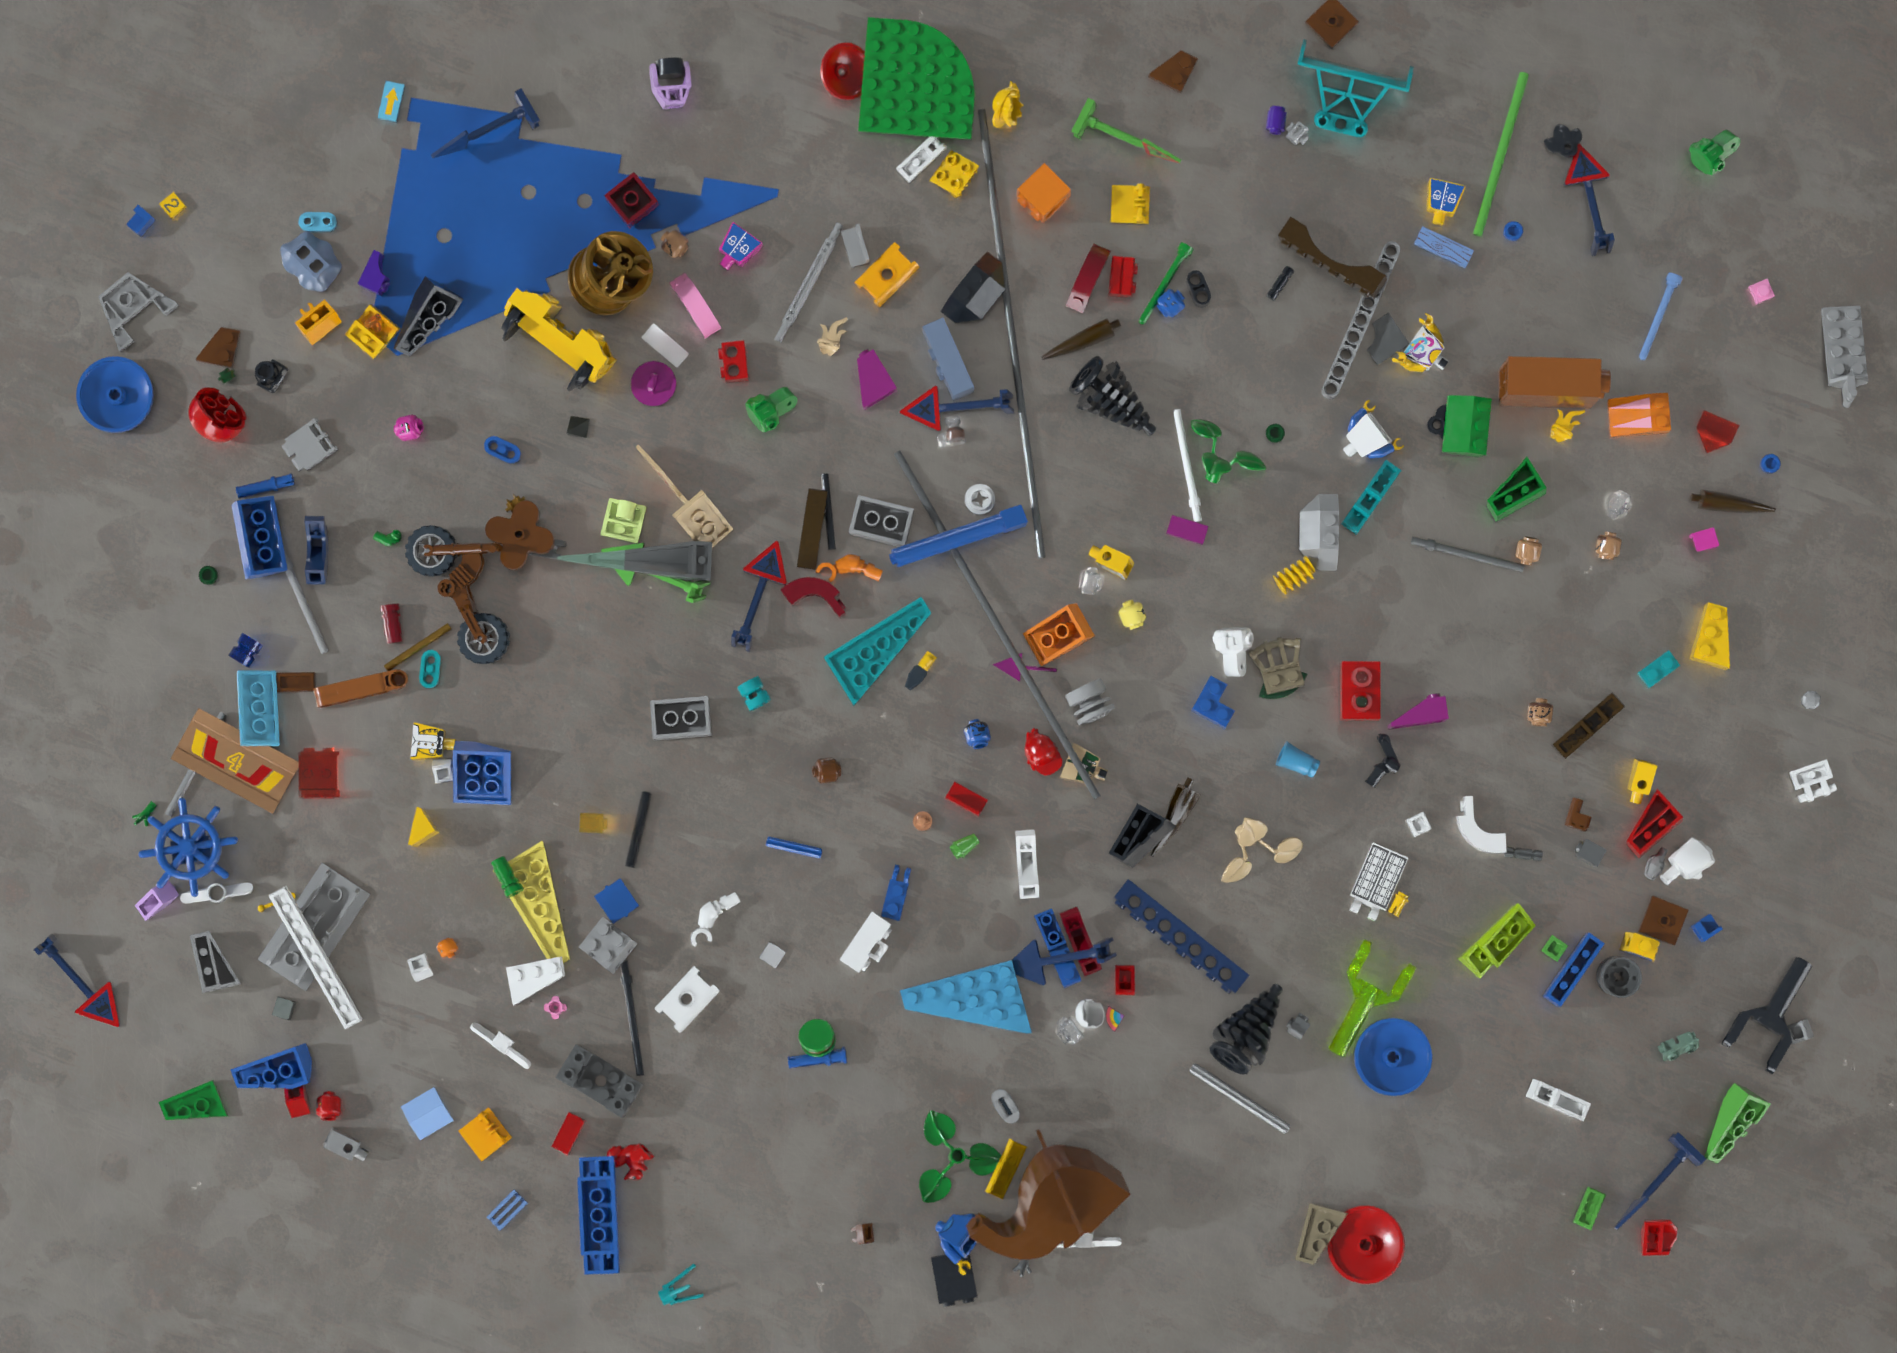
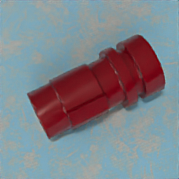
M399 603L380 606V610L383 612L381 617L384 619L383 627L387 644L402 642V630L399 621L401 614L398 613V610H400Z

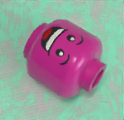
M413 414L399 417L396 420V425H394V433L402 441L417 439L424 430L422 420Z

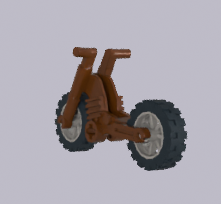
M430 525L416 529L408 537L407 540L409 541L405 545V557L408 559L409 566H412L415 572L424 576H440L443 573H447L454 566L455 558L462 555L461 563L449 574L450 578L440 581L437 587L441 596L454 599L465 620L460 625V631L457 633V644L460 646V652L465 655L466 659L478 664H490L501 659V656L507 652V646L510 644L508 627L502 622L501 618L493 614L478 612L470 586L478 579L484 568L485 560L482 554L488 552L501 553L503 545L499 543L456 544L454 536L442 527ZM432 537L439 539L435 545H433ZM428 538L429 545L423 544L422 541ZM419 546L425 548L424 552L419 553ZM421 556H427L425 563L420 559ZM439 556H443L441 561L438 559ZM431 557L434 558L437 564L429 565ZM486 625H489L492 628L488 631ZM494 630H495L497 639L493 638V636H492V634H491ZM471 633H472V635H473V637H474V640H473V641H470V639H471ZM492 641H495L496 644L492 649L489 644H491ZM479 642L478 650H475L472 644ZM483 644H485L489 652L481 653Z

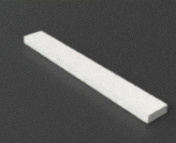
M284 886L271 893L269 898L343 1027L347 1029L362 1021L363 1018L288 887Z

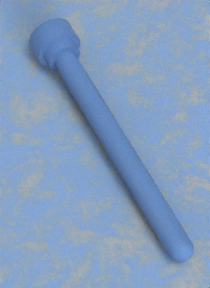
M1669 272L1666 277L1667 288L1640 352L1639 358L1641 360L1647 358L1674 288L1681 284L1683 278L1677 274Z

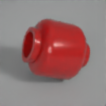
M323 1092V1095L317 1097L316 1100L317 1116L321 1117L323 1121L336 1120V1117L341 1115V1098L335 1095V1092Z

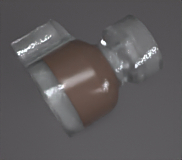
M960 416L946 417L945 423L948 430L937 435L939 448L966 443L964 429L959 426L961 423Z

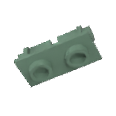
M1689 1031L1677 1036L1678 1044L1675 1043L1673 1038L1662 1042L1658 1049L1660 1053H1663V1061H1672L1683 1053H1692L1697 1050L1699 1039L1696 1038L1695 1033H1690Z

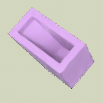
M168 880L163 888L160 889L157 886L152 888L135 907L144 920L147 921L171 904L179 894Z

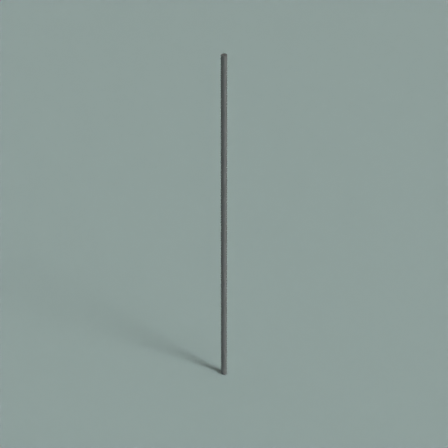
M979 109L978 116L997 257L1003 263L1005 290L1002 294L1038 559L1046 558L990 140L985 109Z

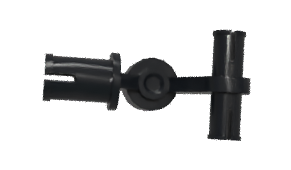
M1383 733L1378 734L1377 740L1386 757L1382 763L1374 765L1375 769L1365 781L1374 788H1376L1384 774L1387 775V773L1391 772L1395 774L1401 766L1398 763L1399 761L1390 743L1389 736Z

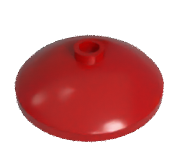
M847 42L836 44L825 53L822 59L820 70L822 82L827 91L838 99L852 100L861 96L865 51L858 45Z

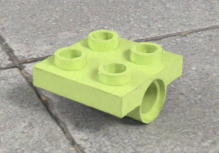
M609 498L600 535L630 543H639L647 506L638 505L626 500Z

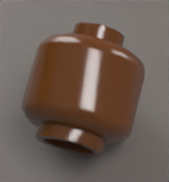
M832 757L818 759L815 766H812L813 777H816L819 783L836 782L838 777L841 776L840 762H837Z

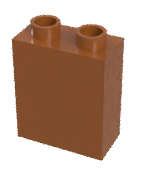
M1508 356L1499 368V406L1590 409L1599 399L1604 398L1605 393H1609L1611 373L1610 370L1601 369V359Z

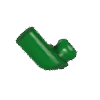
M393 530L392 533L387 535L376 531L373 539L386 546H392L401 541L402 534L399 530Z

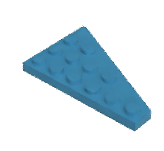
M1012 960L900 990L906 1010L1027 1034L1032 1033Z

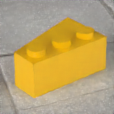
M1710 602L1705 604L1690 660L1724 670L1730 668L1727 607Z

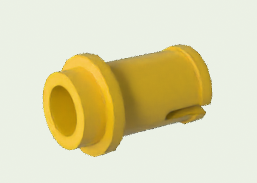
M1400 891L1398 894H1395L1396 898L1388 912L1394 913L1397 917L1400 916L1405 903L1409 902V896Z

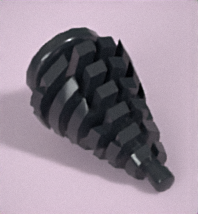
M1096 356L1088 361L1074 377L1069 387V391L1072 394L1082 393L1076 405L1077 408L1081 410L1088 409V412L1095 415L1099 413V416L1105 419L1112 414L1110 421L1117 423L1120 420L1122 421L1121 425L1130 427L1133 424V430L1140 431L1143 429L1147 435H1153L1156 432V427L1148 422L1150 419L1147 412L1142 413L1144 411L1142 402L1135 403L1138 400L1136 392L1133 391L1129 395L1132 392V386L1129 381H1126L1124 372L1120 371L1118 362L1115 361V363L1111 362L1106 365L1107 371L1104 372L1102 371L1104 361L1101 357Z
M1273 984L1269 993L1268 991H1263L1259 994V998H1253L1250 1004H1245L1241 1010L1232 1013L1231 1018H1226L1213 1030L1214 1033L1212 1035L1217 1041L1213 1042L1210 1046V1053L1220 1064L1229 1070L1244 1075L1248 1074L1251 1065L1256 1066L1258 1062L1260 1066L1264 1062L1269 1047L1268 1041L1270 1042L1272 1035L1271 1029L1274 1027V1020L1277 1016L1275 1008H1278L1280 1003L1278 996L1283 991L1279 984Z

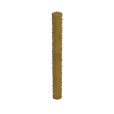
M448 623L386 663L384 665L385 669L390 671L452 630Z

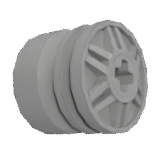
M1101 678L1065 695L1070 707L1077 705L1080 707L1074 713V716L1084 715V717L1077 720L1078 725L1092 723L1103 718L1115 708L1114 704L1104 706V703L1111 700V698L1100 697V694L1106 691Z

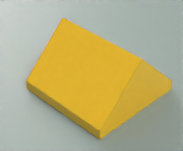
M416 807L408 845L418 847L439 833L427 812L420 807Z

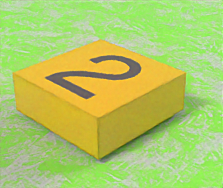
M174 192L159 203L171 219L186 208Z

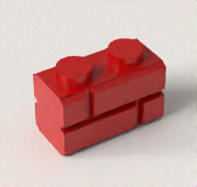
M1112 256L1109 297L1131 298V294H1135L1136 282H1133V275H1137L1138 264L1135 263V258Z

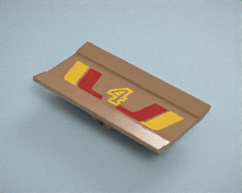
M200 708L196 711L170 758L272 814L301 764L270 746H240V731L237 728Z

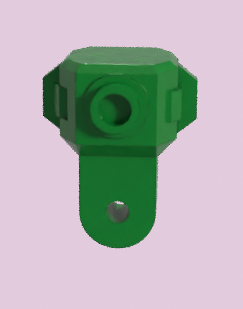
M1729 130L1722 131L1713 139L1702 138L1697 143H1693L1689 148L1691 162L1703 173L1714 175L1725 167V158L1738 149L1740 138Z
M782 387L769 396L759 394L751 397L745 403L748 416L760 431L766 433L769 430L775 429L780 424L779 417L793 409L798 399L788 387Z

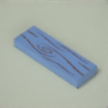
M1423 226L1414 242V245L1463 268H1466L1474 250Z

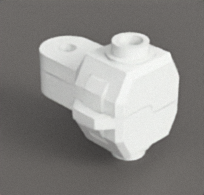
M1223 628L1216 630L1213 635L1216 650L1223 654L1224 672L1228 677H1243L1246 673V651L1252 647L1254 641L1250 628Z

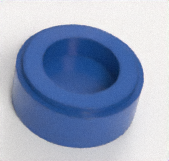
M1516 221L1507 223L1503 230L1505 238L1510 241L1520 239L1523 234L1522 225Z
M1767 454L1760 462L1761 469L1768 474L1775 473L1781 465L1779 457L1775 454Z

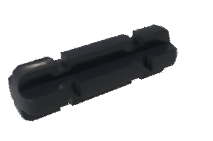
M1285 266L1282 271L1283 274L1279 275L1272 289L1267 293L1269 299L1275 301L1279 296L1278 293H1281L1289 281L1288 278H1291L1294 270L1289 266Z

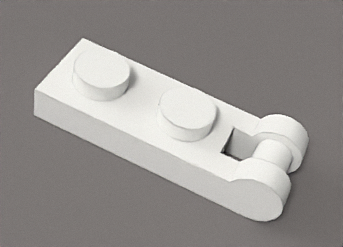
M929 137L896 170L910 183L932 161L947 149L945 143H941L937 137ZM930 145L936 148L933 152L928 148Z

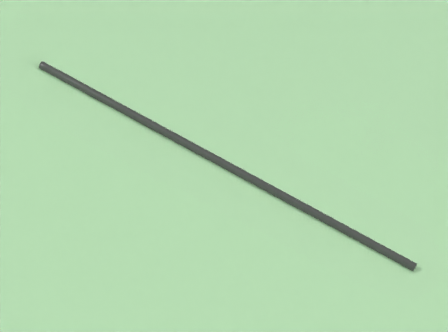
M897 451L894 453L897 461L939 533L947 531L902 452ZM957 548L950 550L1093 799L1099 798L1101 796L960 552Z

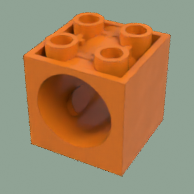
M1045 163L1017 189L1018 203L1023 208L1027 206L1031 210V216L1036 221L1041 220L1042 223L1071 196V189Z

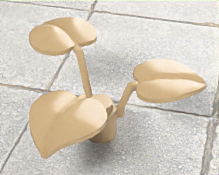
M1244 818L1243 824L1235 830L1238 843L1242 848L1243 859L1237 857L1232 860L1226 867L1221 881L1224 883L1235 882L1248 875L1252 864L1250 861H1247L1248 856L1245 846H1252L1258 841L1270 851L1276 853L1274 860L1277 863H1286L1293 860L1300 853L1303 842L1297 837H1289L1284 839L1277 849H1274L1262 840L1267 833V826L1259 820Z

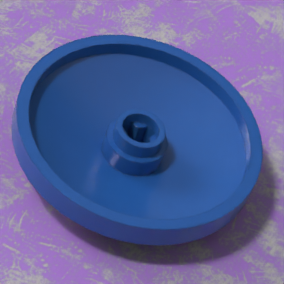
M112 356L94 362L84 371L77 385L76 399L81 414L92 426L108 433H122L137 427L148 416L153 405L154 389L149 375L140 365L128 358Z
M1389 1018L1377 1021L1363 1031L1355 1046L1354 1063L1359 1077L1370 1089L1383 1095L1400 1096L1414 1091L1425 1081L1432 1065V1050L1427 1037L1416 1025L1403 1019Z

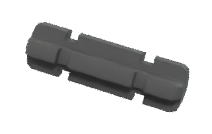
M1509 846L1506 847L1507 852L1504 853L1505 857L1512 858L1515 856V858L1533 859L1535 861H1541L1543 857L1541 850L1514 849V847Z

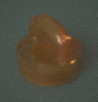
M376 313L364 321L363 325L366 330L371 327L373 331L379 333L382 330L379 323L382 318L379 313Z

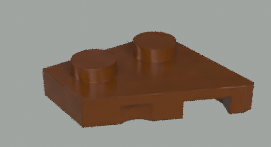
M1181 50L1153 70L1148 78L1181 93L1198 58Z
M220 327L196 357V361L233 369L241 332Z

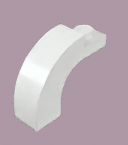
M1473 796L1463 797V801H1460V811L1464 812V816H1457L1456 819L1464 839L1471 846L1482 852L1491 854L1506 853V833L1491 834L1481 830L1474 819Z
M1035 830L1015 831L1020 899L1039 898Z

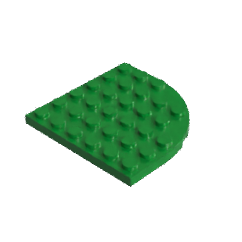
M868 17L858 131L972 140L975 86L969 64L960 49L942 32L924 23L901 19Z

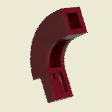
M1095 243L1093 244L1073 285L1066 303L1067 307L1081 313L1085 311L1097 280L1111 253L1110 250Z
M799 578L780 589L792 606L803 598L817 596L823 598L839 618L846 614L844 611L846 606L840 599H835L840 595L838 589L820 578Z
M1078 907L1059 913L1073 951L1091 949L1093 945ZM1089 957L1077 960L1084 977L1102 970L1101 964H1097L1096 958Z

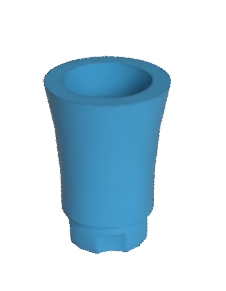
M1288 741L1282 747L1276 761V766L1284 767L1309 777H1314L1320 765V761L1314 759V756L1296 748Z

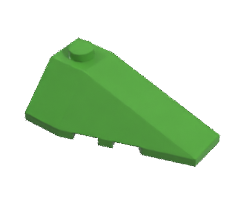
M1734 1083L1723 1099L1705 1158L1719 1163L1734 1148V1142L1740 1136L1744 1137L1747 1134L1746 1130L1753 1123L1757 1124L1761 1120L1771 1103L1747 1088Z

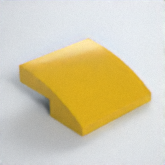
M370 304L360 318L355 320L345 335L375 359L401 328Z

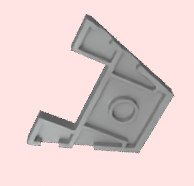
M126 273L98 296L120 352H123L135 342L125 331L123 325L150 303L154 302L165 316L179 306L175 301L130 273Z

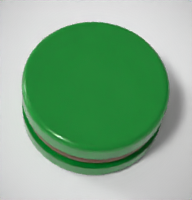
M823 1019L810 1020L799 1031V1042L803 1051L809 1056H825L833 1050L836 1044V1036L832 1026Z

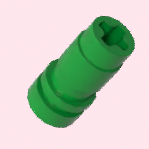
M505 856L491 862L494 872L502 884L501 888L505 890L506 898L513 897L524 890L522 884L518 883L519 879L515 877Z

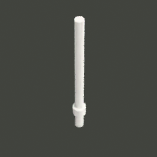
M1176 409L1173 410L1190 496L1188 500L1189 506L1193 511L1194 522L1202 521L1199 507L1201 502L1200 498L1197 497L1181 410Z

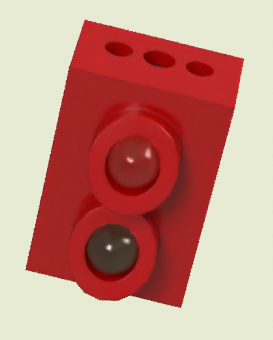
M1342 661L1340 663V721H1379L1381 719V661Z

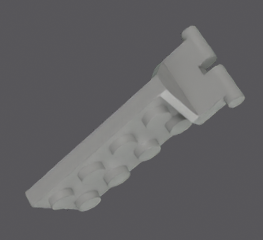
M1861 306L1822 307L1821 315L1828 385L1842 389L1843 406L1848 408L1857 395L1856 387L1868 383Z

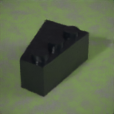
M1137 803L1109 854L1133 868L1176 825Z

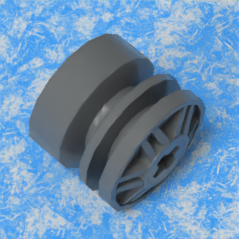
M1611 956L1599 964L1596 980L1599 987L1605 993L1618 998H1626L1633 995L1640 988L1642 973L1639 966L1633 960L1622 956ZM1615 972H1616V973H1620V974H1619V976L1621 977L1620 980H1618V979L1615 980V978H1616V977L1614 976V973H1615Z

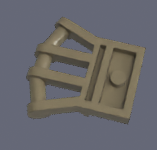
M1278 637L1274 641L1269 642V640H1266L1254 650L1251 649L1247 652L1251 660L1261 671L1267 695L1305 686L1298 662L1301 638L1294 640ZM1284 646L1295 647L1293 662L1288 663ZM1279 647L1283 664L1275 666L1271 649ZM1265 651L1270 665L1269 668H1265L1257 657Z

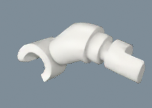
M735 892L729 896L724 895L720 897L718 902L717 900L709 901L700 909L698 919L700 927L695 929L690 937L694 947L697 945L695 939L699 933H705L707 940L712 942L709 928H712L716 918L719 917L718 915L723 912V909L728 910L740 903Z

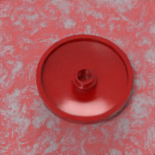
M1358 1206L1347 1210L1344 1213L1348 1215L1327 1245L1331 1263L1339 1274L1352 1282L1375 1284L1384 1281L1398 1269L1403 1260L1405 1238L1402 1228L1391 1214L1377 1207Z

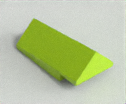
M1517 903L1472 944L1458 960L1481 979L1492 965L1498 968L1536 925L1522 906Z

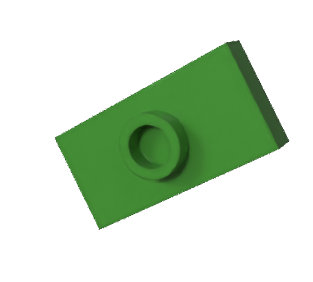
M1587 1187L1573 1223L1592 1230L1606 1194Z

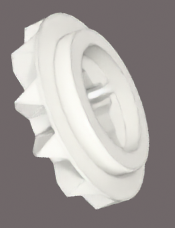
M976 484L967 490L965 504L968 510L974 514H985L991 511L995 505V494L989 486ZM978 492L982 497H988V499L983 501L982 507L979 505V502L973 501L977 499Z

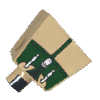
M1073 743L1072 747L1091 780L1095 777L1104 781L1108 770L1098 766L1100 758ZM1068 756L1060 778L1084 783Z

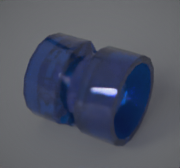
M242 633L237 640L238 646H233L228 656L250 668L255 660L253 655L258 654L263 645Z

